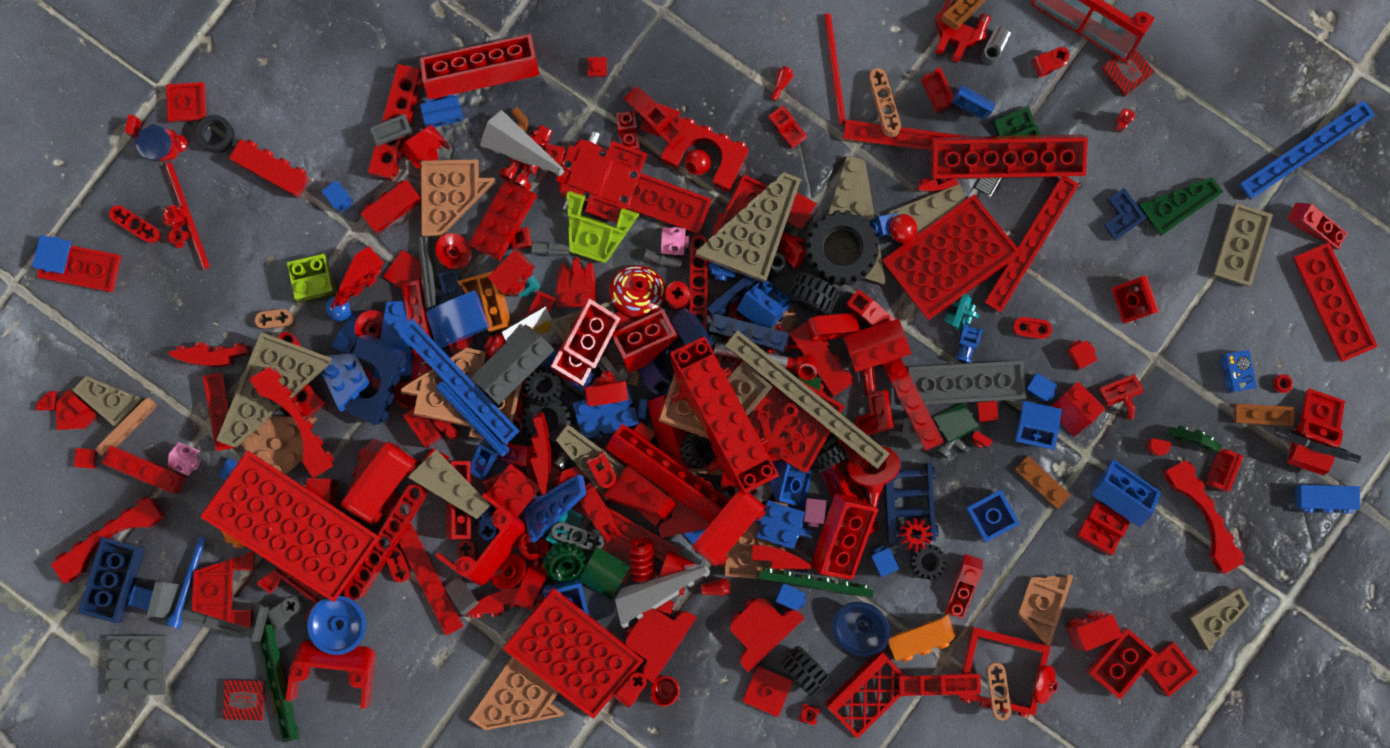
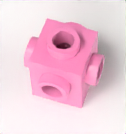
M663 227L661 254L684 255V249L688 248L689 236H685L686 229Z
M178 442L169 453L168 468L189 476L200 465V450Z

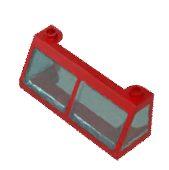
M1032 0L1030 4L1124 63L1128 62L1155 20L1153 16L1146 12H1138L1131 18L1103 0Z

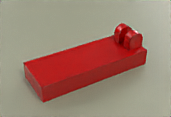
M539 559L531 561L513 604L529 610L533 609L547 577L543 567L544 561L542 564L539 563Z

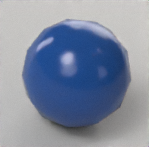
M335 296L331 297L326 304V313L329 318L334 321L348 319L351 315L349 300L340 307L338 305L332 309L331 305Z

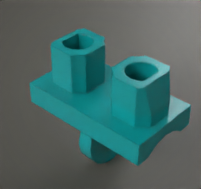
M964 294L951 304V306L958 308L957 313L947 312L945 322L959 331H962L964 322L970 324L972 318L978 319L979 314L974 312L976 306L970 305L972 298L968 294Z

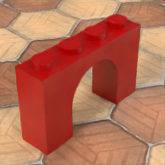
M680 117L677 125L686 135L673 147L667 143L661 156V162L679 169L687 150L692 145L699 142L710 143L717 147L722 156V162L712 181V185L730 193L749 153V148L741 141L734 142L729 140L730 137L723 133L718 135L712 132V129L706 125L701 127L688 117H685V119Z

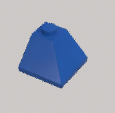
M772 461L779 474L778 477L769 481L775 499L804 508L813 470L809 469L806 474L787 462Z

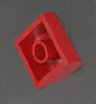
M1147 275L1111 288L1123 324L1159 313Z

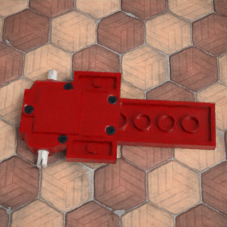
M593 131L589 141L578 140L574 146L569 145L561 166L564 173L557 176L556 179L557 184H559V192L566 199L563 207L564 210L568 211L567 192L572 191L585 196L584 202H588L585 213L615 224L618 223L621 209L624 208L666 224L684 228L686 231L696 235L700 234L712 199L641 173L648 156L647 153L614 141L611 142L609 149L605 150L596 144L600 134Z

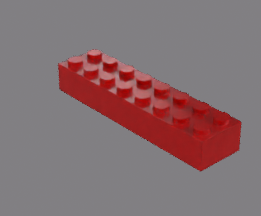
M1083 134L931 137L930 175L933 179L1086 176L1088 137Z

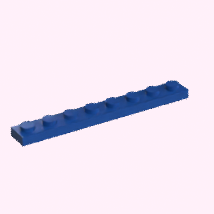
M1365 100L1243 181L1239 184L1240 188L1248 199L1251 200L1374 117L1375 114Z
M412 318L397 331L505 445L520 432Z

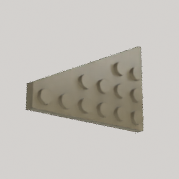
M847 155L829 214L840 210V212L848 210L851 211V214L856 215L858 213L862 215L861 218L863 220L867 219L869 221L875 218L865 160ZM834 232L824 242L825 256L836 265H849L859 255L860 247L858 241L847 232ZM878 245L879 255L876 259L877 261L864 279L884 285L885 276L880 246Z
M783 172L699 248L695 256L765 283L801 179Z
M261 332L217 441L237 448L282 408L280 404L273 400L260 396L249 378L269 366L272 369L276 368L282 377L279 381L283 386L287 384L292 392V395H290L292 399L329 366L333 359Z

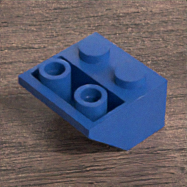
M766 280L765 283L760 281L744 295L736 310L756 325L773 328L794 301L790 300L785 293Z
M1023 400L1015 433L1016 442L1055 450L1062 409Z

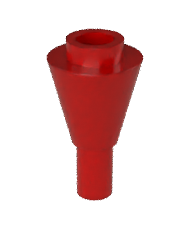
M784 65L782 68L778 67L775 89L770 97L771 99L778 100L781 91L784 90L795 76L792 73L793 69Z

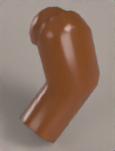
M517 107L511 114L517 120L516 124L526 133L529 121Z

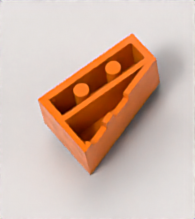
M493 271L457 281L465 293L471 291L478 292L490 329H487L489 332L498 333L512 327L505 295L488 279V276Z
M948 614L940 619L930 620L918 627L892 635L888 643L895 660L902 659V662L913 659L915 654L920 653V656L932 652V648L938 647V649H943L950 646L949 642L956 637V633Z

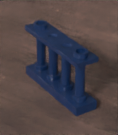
M926 463L925 469L899 470L894 479L884 484L887 543L897 542V538H900L899 534L905 533V531L896 527V519H899V517L928 516L930 528L926 530V533H932L929 540L936 541V537L939 536L938 525H935L932 479H935V467H932L931 463ZM926 477L927 489L897 490V488H894V480H897V478ZM927 496L928 508L898 509V507H895V500H898V498ZM914 530L911 531V532L913 533L911 536H919V535H920V532H919V531H917V532H915Z

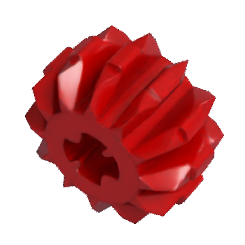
M917 518L913 519V525L907 520L905 521L907 527H900L901 530L905 531V533L899 534V537H905L901 544L903 545L908 542L907 550H910L912 545H914V551L917 552L918 544L924 550L926 547L923 542L931 543L926 538L932 536L931 532L926 533L930 525L923 528L924 520H921L919 525H917ZM912 530H914L915 532H920V535L918 536L920 537L919 540H917V538L911 537V535L913 534L911 532Z

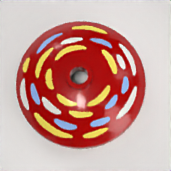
M631 265L622 268L613 276L609 286V297L613 306L623 315L631 318H644L661 309L666 298V286L661 276L653 269L642 265ZM636 284H640L642 287L638 288Z

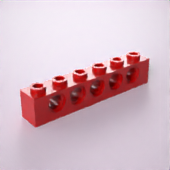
M401 64L397 65L382 123L403 114L406 115L409 123L413 122V108L419 101V87L423 86L420 69ZM406 84H411L412 87L410 90H403V87ZM401 102H407L405 108H398V105ZM409 134L398 138L394 145L385 143L377 147L375 144L368 170L371 176L393 181L394 177L398 176V162L404 155L400 150L404 141L408 140ZM385 156H392L389 163H383Z

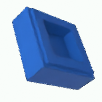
M647 399L639 400L638 418L641 420H646Z

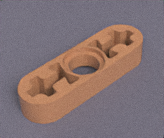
M993 662L986 669L992 714L999 720H1007L1011 715V705L1006 671L1002 664ZM994 666H996L997 669H1001V672L998 673V679H1003L1002 683L994 682L992 684V680L996 681L995 675L991 674V670H994ZM998 685L1004 688V694L1001 697H996L993 693L994 688ZM1005 699L1006 702H1002V707L1007 709V712H1004L1003 716L997 713L1000 705L998 702L995 703V700L1001 701Z

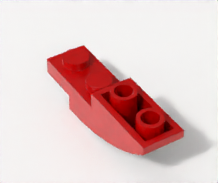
M638 86L633 88L623 98L671 147L676 145L686 135L672 118Z
M201 342L193 344L194 347L191 348L179 346L175 347V351H169V356L193 365L205 367L234 366L233 358L252 355L251 347L244 345V343L233 344L232 348L225 349V346L215 347L213 351L211 346Z
M520 587L499 591L479 600V604L465 615H470V618H481L482 614L490 613V617L502 616L501 612H506V604H509V608L520 607L513 604ZM539 593L534 606H538L544 599L543 593Z

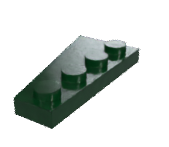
M1213 177L1139 204L1138 207L1159 236H1162L1222 194L1223 191Z

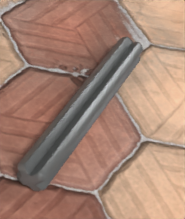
M427 236L418 238L425 303L426 307L431 309L437 307L429 239Z

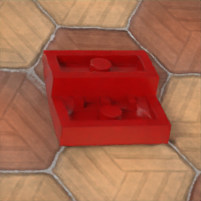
M1097 501L1085 519L1077 538L1108 556H1112L1120 539L1124 536L1130 521Z

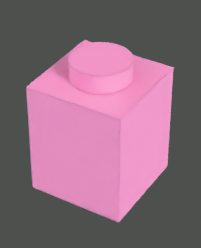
M806 499L804 522H808V526L819 527V524H824L826 500Z

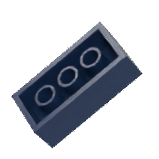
M102 537L78 613L112 623H122L129 604L128 594L135 585L146 547L112 537Z

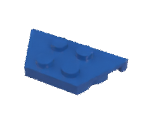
M353 353L327 356L333 359L332 363L321 372L340 412L345 409L344 405L350 399L354 400L359 395V392L370 384L358 357L353 355Z

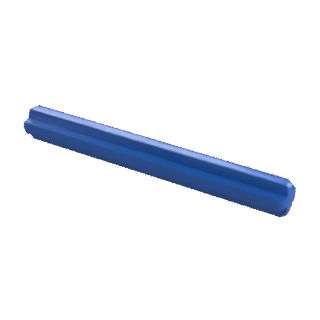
M445 381L437 385L436 389L500 456L503 457L509 452V448Z

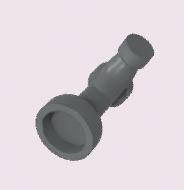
M960 437L950 443L947 441L944 446H938L936 452L942 457L949 459L951 456L950 449L953 445L963 450L965 454L969 452L970 447L966 446L960 440Z

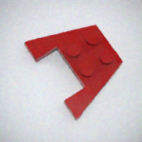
M249 552L246 555L232 558L226 562L194 571L192 611L249 629L252 628L253 611L232 610L234 571H254L255 553Z
M279 567L257 582L260 587L271 594L283 579L313 601L314 605L304 617L306 621H308L313 607L319 601L326 598Z

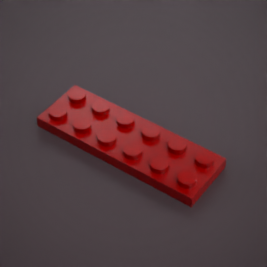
M1328 242L1293 257L1295 266L1340 362L1378 347L1330 243Z

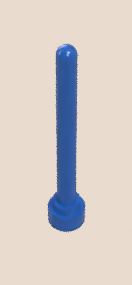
M204 537L198 538L174 612L170 617H167L165 625L181 629L183 623L181 621V613L193 581L194 571L197 569L206 542Z

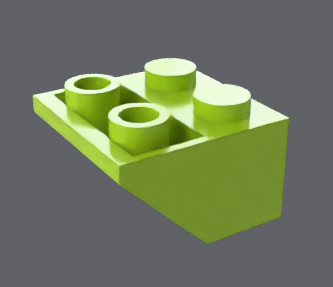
M325 254L287 262L294 298L301 303L337 294L334 277Z

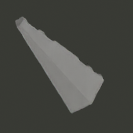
M502 110L487 122L480 143L482 148L491 149L497 154L508 155L509 158L530 166H538L544 171H552L558 176L564 173L563 168Z
M705 565L620 588L615 601L622 627L626 628L629 621L635 617L638 619L642 618L643 612L652 608L656 609L679 594V590L686 585L691 587L694 585V580L703 576L707 577L710 570Z

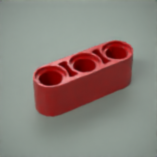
M855 313L815 316L807 320L812 340L844 338L845 335L860 331Z

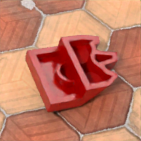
M575 257L572 259L571 268H568L566 264H561L557 271V308L584 307L589 298L596 302L595 270L592 262L587 263L586 267L583 268L579 257Z

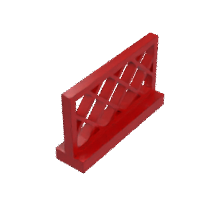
M881 651L871 656L824 704L858 739L901 697L899 696V689H894V678L905 675ZM886 662L891 666V675H881V667ZM870 678H877V689H867V681ZM881 678H891L890 689H880ZM856 692H863V702H853V695ZM867 692H877V702H866ZM880 692H890V700L888 702H880ZM842 706H849V716H841L837 711ZM853 706H863V716H852ZM866 706H876V713L873 716H866ZM852 719H863L862 727L856 732L852 728Z

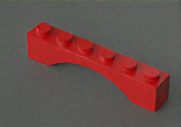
M269 366L249 379L260 396L280 404L295 420L303 440L302 462L312 478L331 468L334 458L329 450L325 452L321 445L324 442L318 434L314 435L311 431L313 425L308 417L305 419L302 417L300 412L303 410L297 401L293 402L290 398L292 392L287 384L283 386L279 381L282 377L276 368L272 369Z
M1182 460L1165 469L1162 473L1170 488L1192 500L1204 515L1211 536L1209 557L1218 573L1226 574L1245 563L1243 560L1244 554L1239 547L1236 548L1232 533L1226 530L1223 525L1225 523L1223 517L1214 509V501L1210 496L1206 495L1204 491L1205 486L1200 479H1197L1193 464L1187 460Z
M141 498L136 502L137 505L135 507L122 511L119 518L106 522L103 529L90 533L87 536V540L74 544L71 547V551L58 555L55 558L56 561L51 566L63 584L71 583L87 572L89 563L94 553L98 550L102 537H112L130 528H151L167 516L155 498Z

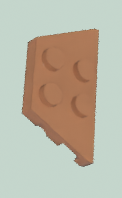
M1072 575L1030 578L1017 614L1048 646L1051 644L1073 579Z

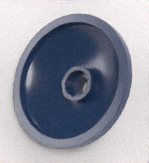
M848 603L838 610L833 619L832 629L836 641L845 651L855 656H874L880 653L889 641L890 625L886 616L877 607L869 603Z

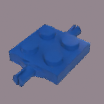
M769 500L764 516L759 521L757 519L754 520L759 522L756 538L794 550L799 536L811 539L813 531L802 528L805 512Z

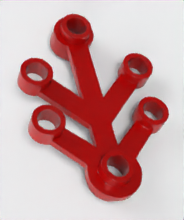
M788 403L783 407V416L772 433L769 425V413L766 411L758 413L757 418L761 422L763 434L766 437L765 440H768V444L764 445L767 454L772 447L789 443L798 444L802 441L803 437L799 432L778 438L790 418H795L798 415L799 409L796 404ZM789 407L794 409V413L791 415L787 413ZM762 413L767 415V419L764 421L760 419ZM754 427V429L757 432V435L759 436V430ZM795 434L800 435V440L797 442L793 440ZM785 448L781 452L768 455L771 461L789 460L792 457V452L790 449ZM785 450L790 453L788 458H784L782 455Z

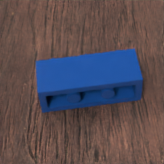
M1295 485V509H1302V513H1314V509H1321V513H1334V510H1341L1342 514H1353V510H1360V486Z

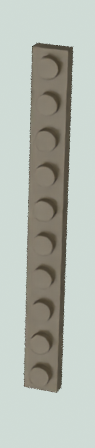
M737 330L725 345L876 469L888 457L890 453Z

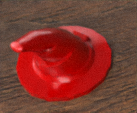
M884 446L881 447L890 454L878 469L857 452L848 462V473L851 479L859 485L866 486L868 504L875 507L884 484L894 479L900 470V459L897 453Z

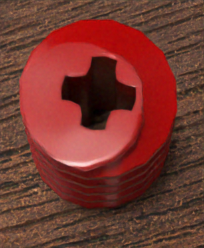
M675 281L667 286L665 297L668 306L674 310H682L689 304L690 291L685 283ZM677 293H680L681 296H679L678 299H676L675 296L677 295Z
M646 538L631 541L632 547L629 548V552L631 553L630 559L632 560L631 567H633L631 573L634 574L632 575V580L635 582H646L656 576L653 542Z

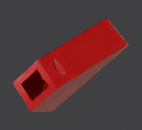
M1295 202L1287 217L1297 228L1324 243L1329 242L1335 249L1341 247L1347 235L1346 231L1313 204Z
M857 289L845 306V308L855 313L857 317L871 327L895 320L880 305L859 289Z
M964 553L945 613L964 619L983 571V559Z

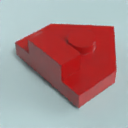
M68 389L56 403L57 430L86 429L99 415L72 389Z

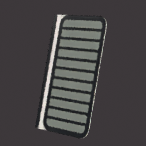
M1003 177L979 178L975 188L993 197Z

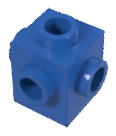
M709 262L708 271H712V277H715V280H734L735 271L727 268L721 269L720 265Z

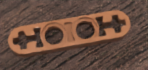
M876 68L871 71L869 76L870 88L883 132L889 137H894L899 134L901 122L887 75L884 70ZM875 76H878V78H881V80H880V85H878V80H877V78H874ZM884 91L887 93V97L881 98L877 93ZM888 107L892 110V113L885 114L882 109ZM889 120H891V124L893 127H895V130H892V128L889 127Z
M151 398L142 401L97 446L95 451L104 458L109 446H118L156 408L157 404Z

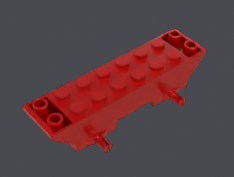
M705 336L671 352L670 357L675 372L674 378L679 386V392L671 395L670 400H672V403L684 399L691 410L695 411L712 443L711 448L716 457L715 462L706 466L709 469L708 471L711 473L720 468L725 472L728 480H731L744 494L778 477L779 474L763 446L768 444V440H765V436L759 439L727 379V376L731 375L730 369L728 367L724 370L721 368Z

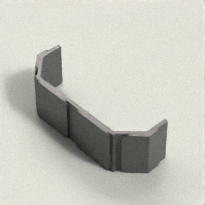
M163 581L155 582L146 617L166 619L170 617L174 612L182 585ZM190 587L181 613V621L245 636L252 639L251 642H261L269 606L233 597L232 610L253 611L252 628L249 629L192 611L193 587Z

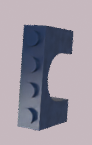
M685 308L670 321L678 337L648 365L637 370L648 390L658 396H662L670 388L672 382L665 370V359L675 344L684 341L687 345L704 336L710 347L714 344L696 315Z
M366 334L358 337L353 355L372 363L377 368L381 377V385L376 395H369L360 391L354 400L350 399L344 405V411L373 425H378L385 422L388 418V408L394 400L395 395L393 393L400 382L399 376L406 364L407 352Z

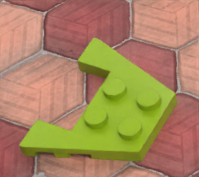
M568 191L570 252L606 263L638 218L639 213L624 208L621 209L618 223L615 227L582 216L581 211L585 196Z

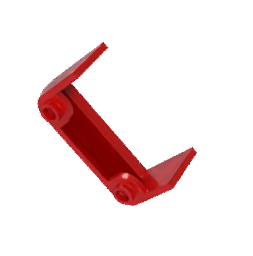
M387 442L346 495L341 506L369 524H376L383 515L381 507L404 477L413 473L418 468L417 465H420L422 462L400 445Z
M739 489L691 548L714 567L717 565L722 566L728 559L726 554L754 520L757 519L759 521L766 513L764 508L766 506L750 492L744 494Z
M485 492L481 494L482 497L497 507L492 515V522L500 532L479 559L475 561L469 556H462L454 563L440 551L436 552L437 558L476 585H484L490 580L517 545L520 537L526 532V526L522 520Z
M311 640L303 641L297 648L289 670L286 701L297 698L299 682L308 678L310 667L349 671V684L355 688H362L360 708L365 709L369 707L376 659L375 651L371 647L357 646L348 653L332 655L318 649Z

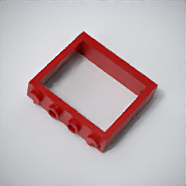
M971 626L961 674H970L978 636L1041 652L1029 708L1010 703L1011 710L1018 711L1017 715L1029 718V714L1035 716L1038 705L1035 697L1036 681L1040 671L1047 665L1051 646ZM977 694L957 695L961 697L960 701L972 703V700L980 702V706L991 708L989 697ZM995 700V703L998 702L1000 705L999 711L1007 712V709L1002 707V702L1004 701Z

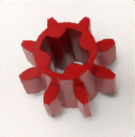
M171 205L164 209V216L161 218L165 225L175 229L185 224L184 218L187 217L184 208L181 209L177 205Z

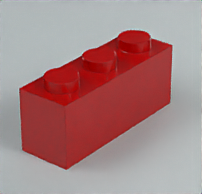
M407 179L405 181L401 180L394 185L393 190L382 193L378 197L379 200L375 203L367 204L363 208L364 211L361 212V215L373 231L378 234L420 204L422 199Z

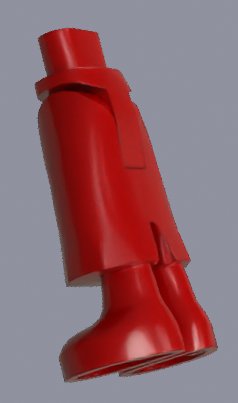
M540 124L537 130H533V134L529 136L545 151L546 144L550 142L549 137L552 131ZM510 158L511 165L500 169L498 175L510 182L514 180L515 184L530 190L529 175H535L539 167L535 165L530 166ZM518 169H522L520 174L515 179Z

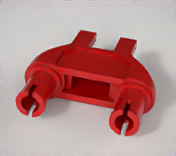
M945 0L941 12L935 15V23L941 39L935 53L942 56L947 43L955 45L957 49L952 60L959 63L965 49L977 45L986 39L985 31L992 18L987 15L985 22H983L986 14L981 13L975 28L962 24L955 31L941 21L943 14L956 3L953 0L949 7L951 0Z

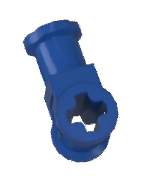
M964 323L959 341L961 346L958 355L955 356L956 360L969 364L972 362L971 356L973 350L979 344L983 328H973Z
M490 506L479 517V534L482 539L493 541L500 530L492 522ZM488 528L493 529L491 537L489 535H486Z

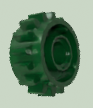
M560 542L552 546L549 551H546L547 555L543 557L544 570L548 577H552L553 581L558 580L562 582L577 578L583 572L582 568L586 566L584 553L581 547L577 548L575 543L572 545L569 542Z

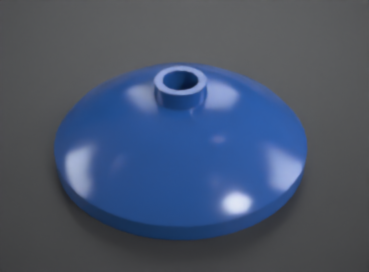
M338 596L335 602L324 598L313 607L308 617L307 628L311 641L318 649L328 654L341 655L352 651L361 643L367 624L365 614L358 603L348 597ZM339 620L343 622L342 627H338L337 622Z

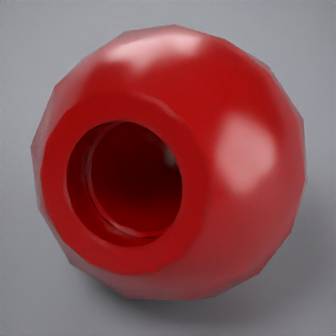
M692 150L685 158V168L692 175H703L711 166V159L704 150Z

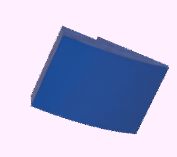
M962 84L958 86L951 103L982 120H985L995 107V102Z
M476 291L456 297L426 312L435 342L440 348L490 329L478 292Z

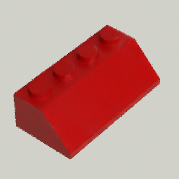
M835 494L810 565L820 574L853 580L878 508L850 496Z

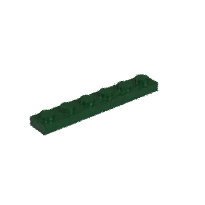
M763 567V571L757 570L756 578L872 598L874 596V590L869 589V585L858 583L857 587L850 586L848 581L839 580L838 584L831 583L830 578L820 577L819 581L812 580V575L801 574V577L793 576L794 572L782 571V574L774 573L775 569Z
M272 624L264 627L261 642L258 643L281 741L284 743L299 739L298 727L295 724L294 710L291 702L286 701L287 686L284 677L285 672L280 660V651L277 648L276 634Z

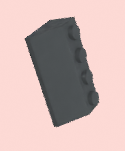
M525 324L471 379L498 406L554 349L541 335Z

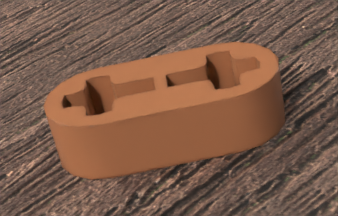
M285 309L262 311L255 317L256 325L266 330L287 327L293 322V315ZM283 313L288 316V319H285V323L281 320H276V318L282 317ZM263 316L272 319V321H267L266 325L260 322L264 318Z

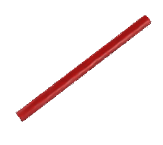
M828 13L824 14L838 124L844 125L846 119L832 17Z
M172 162L166 163L165 168L181 209L184 208L187 214L184 220L202 269H208L210 265Z

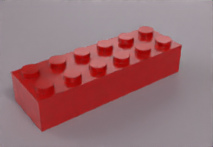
M531 34L420 58L422 79L428 100L540 75Z

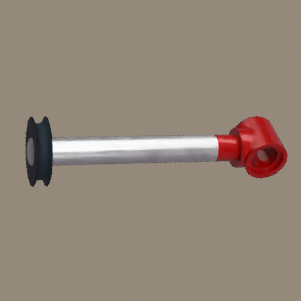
M711 334V339L714 342L711 349L714 354L741 359L725 346L726 344L716 343L717 336ZM767 353L785 369L795 370V374H798L803 380H812L817 375L818 361L814 355L805 354L794 359Z

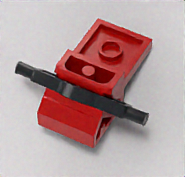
M1310 388L1305 391L1300 424L1293 430H1285L1278 426L1274 430V434L1291 441L1287 460L1288 464L1324 476L1330 471L1336 457L1346 461L1360 462V455L1340 447L1343 436L1341 424L1345 400Z

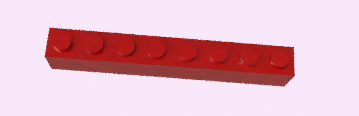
M624 424L614 433L605 448L710 523L730 501L726 496Z

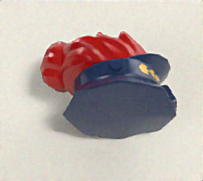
M154 124L140 131L135 143L141 157L150 160L156 159L161 162L175 159L180 152H184L187 149L188 141L183 135H177L174 130L164 129V127Z

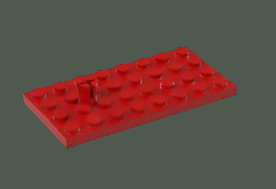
M248 449L200 515L202 519L332 602L336 601L380 538L377 534Z

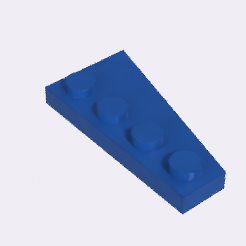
M393 301L386 303L380 340L407 352L406 364L401 370L399 377H411L410 344L397 332L408 322L404 301ZM375 367L373 379H381Z
M576 475L527 504L524 508L529 541L536 542L587 494L583 476Z

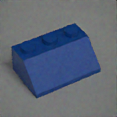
M1114 459L1109 463L1092 491V495L1097 500L1102 501L1138 527H1141L1152 516L1161 491Z

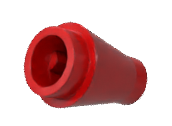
M721 577L701 584L702 595L726 596V594H730L729 579Z

